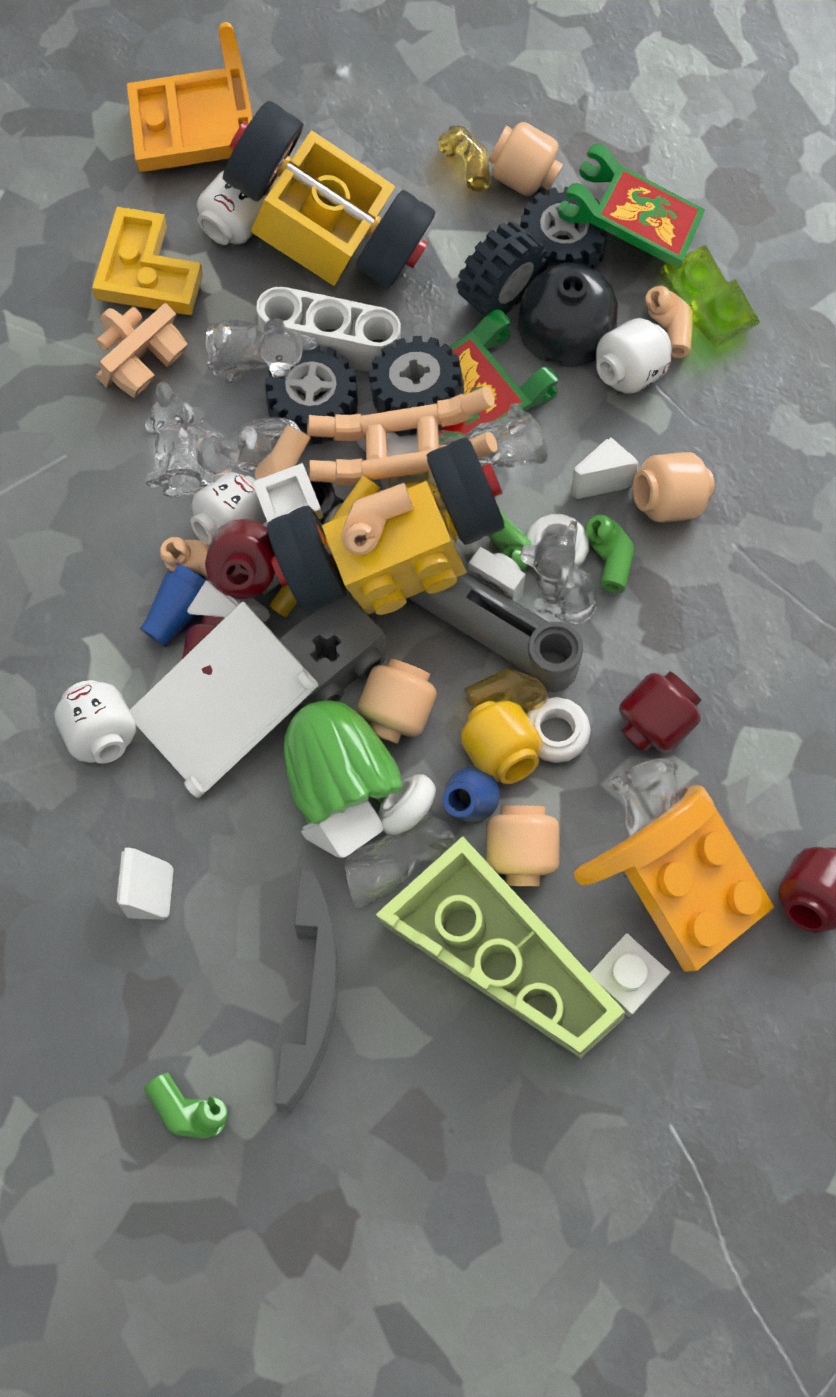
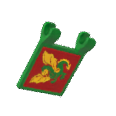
M598 143L593 144L589 148L587 156L597 160L600 166H593L588 161H584L579 169V174L589 182L611 183L600 204H598L585 186L579 183L571 184L565 193L566 197L575 200L579 206H573L568 201H562L558 208L559 217L571 223H591L679 269L705 209L619 165L607 147Z
M496 309L489 313L473 331L450 345L453 355L457 354L460 361L464 384L463 395L486 386L493 394L494 406L474 414L471 419L462 423L444 426L439 429V434L443 431V438L442 436L439 438V448L461 438L468 437V439H471L486 432L493 434L528 409L552 400L558 393L556 386L558 377L549 367H542L537 370L519 388L487 350L505 343L511 336L508 328L510 320L501 310Z

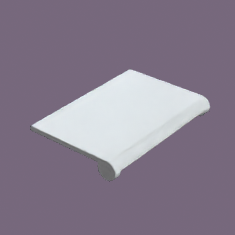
M242 601L130 709V712L137 727L186 780L184 784L188 791L195 797L200 798L318 687V683L254 611ZM211 665L212 674H204L201 668Z

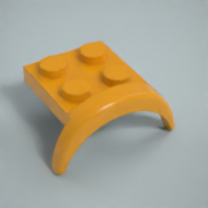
M223 22L218 27L225 68L127 83L135 161L139 173L230 158L233 150L229 148V145L235 133L244 121L250 123L253 116L240 51L234 29L229 22Z
M699 785L685 787L683 789L684 796L665 813L615 847L580 865L573 873L575 880L579 884L589 885L624 871L684 972L699 970L774 908L767 893L714 806L713 800L705 788Z

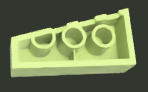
M463 836L375 914L386 928L580 1059L624 1019L625 1011Z

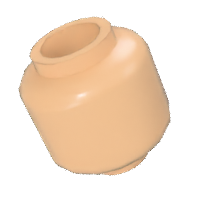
M526 122L518 123L513 129L506 126L488 159L489 162L494 164L492 174L497 181L527 197L535 194L540 186L547 190L550 189L563 165L555 160L559 151L558 142Z
M691 452L650 456L644 461L641 469L636 472L632 484L633 497L637 507L644 511L652 521L662 523L697 518L705 511L715 488L712 472L706 468L702 459Z
M391 658L387 666H375L370 671L357 704V712L365 720L371 722L370 726L379 738L398 744L401 735L409 737L420 735L424 730L437 696L435 687L428 682L430 673Z
M501 806L500 815H495L487 821L486 862L497 874H506L508 886H540V875L552 874L556 872L560 865L559 822L556 818L546 815V806Z

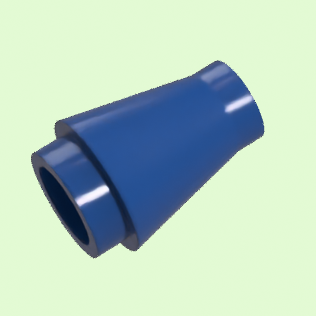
M178 564L172 573L166 572L148 616L140 630L156 642L167 647L172 638L197 616L189 614L187 610L206 580L181 564Z
M477 767L460 769L447 782L443 794L444 808L449 814L462 821L471 823L483 821L490 817L498 806L500 799L498 784L492 775L481 771ZM463 789L470 794L471 803L469 807L459 799V791Z

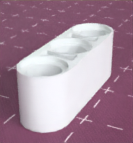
M287 287L267 289L257 300L256 310L262 343L269 350L279 354L286 351L292 356L294 355V347L301 345L304 351H310L311 344L320 345V352L324 353L330 347L336 350L337 359L343 355L349 361L350 368L369 373V370L373 369L372 361L375 356L382 357L381 350L385 346L389 345L395 348L397 347L396 340L401 339V323L398 316L382 307ZM279 319H287V320L282 321V322H277V321H275V320H279ZM327 329H335V330H336V331H333V332H324V330H327ZM376 339L385 340L384 342H380V343H378V342H372L373 340H376Z

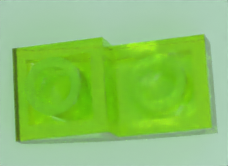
M706 245L687 253L679 269L667 263L660 270L659 273L669 290L678 295L691 307L694 325L713 345L717 346L760 323L737 280L735 279L727 283Z

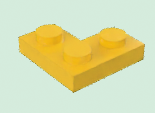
M117 207L92 290L95 300L158 310L166 303L175 313L192 316L203 277L202 265L200 262L159 256L167 229L165 214Z

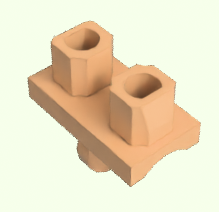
M164 303L134 330L133 327L143 319L141 313L136 308L132 307L123 316L116 310L108 308L100 316L101 323L106 331L96 339V342L104 351H107L116 342L119 345L99 362L102 370L96 374V378L106 388L114 382L120 389L131 397L136 398L148 387L155 376L139 360L142 355L150 350L166 367H169L186 351L188 343L173 325L176 313Z

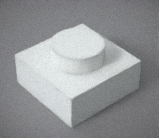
M303 463L252 482L267 522L307 505L314 510L319 519L324 518Z
M480 547L468 563V573L518 603L523 596L526 574L508 556L501 553L492 554Z
M626 933L590 974L625 1011V1015L631 1018L668 977L670 971Z

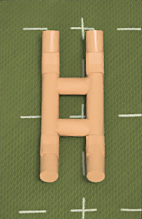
M484 386L466 395L459 394L450 399L439 400L437 404L363 416L361 413L353 415L335 414V417L308 415V436L331 437L337 441H356L366 438V460L362 458L353 460L336 459V462L309 460V480L313 482H330L338 486H356L363 475L373 481L431 472L426 455L439 448L438 425L441 424L442 427L456 425L471 419L474 414L494 406L493 394L488 387ZM417 428L418 452L387 457L386 433ZM486 432L469 439L478 459L497 451V442L491 432Z

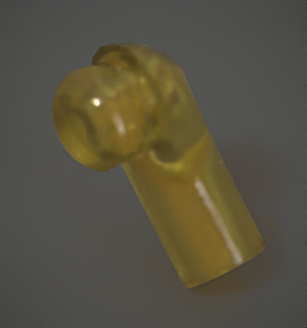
M450 126L449 131L442 133L438 139L441 153H446L447 158H455L459 154L465 161L467 187L472 191L486 190L491 183L487 148L466 127Z
M511 668L502 670L464 688L466 698L472 709L487 701L495 703L510 701L520 705L524 711L529 712L543 707L548 698L547 690L540 680Z

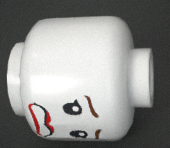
M222 171L198 198V223L202 230L219 244H244L253 235L250 230L266 196L264 195L258 202L250 199L240 190L227 184L222 179L224 173Z
M642 318L629 320L606 333L598 342L596 350L597 372L606 384L625 394L639 392L662 378L669 370L672 352L671 341L667 333L659 325Z
M230 472L222 475L194 494L191 504L193 517L190 523L194 533L204 544L209 545L219 528L232 520L249 519L261 524L267 521L252 483L256 479L251 476L244 477L241 474Z
M87 680L74 684L65 691L54 712L56 726L68 752L74 758L83 762L104 764L118 759L125 752L126 747L131 743L136 732L135 720L122 694L113 685Z

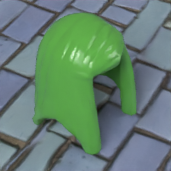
M331 700L308 703L291 719L284 739L285 767L293 802L301 810L307 824L309 822L319 824L327 820L332 813H344L348 807H354L367 802L369 796L377 799L381 806L389 793L396 794L402 789V780L395 760L368 722L345 703Z

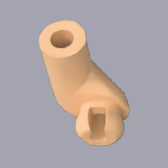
M655 286L651 288L645 296V305L648 308L649 315L667 331L672 345L671 357H687L691 353L694 316L691 307L674 292L669 291L667 287Z
M287 424L274 449L257 466L255 472L256 480L295 466L311 437Z
M405 483L354 502L341 535L342 543L348 551L356 555H365L371 552L378 544L387 519L414 510Z
M170 537L163 542L160 547V557L168 569L174 571L176 566L181 564L210 581L205 567L209 545L204 544L201 540H183L180 537Z

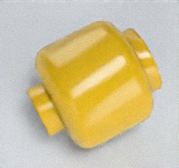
M487 701L475 707L468 716V721L462 729L460 739L461 745L475 767L492 775L496 782L504 784H514L528 777L538 766V757L541 754L543 745L540 734L522 707L510 701L496 703Z

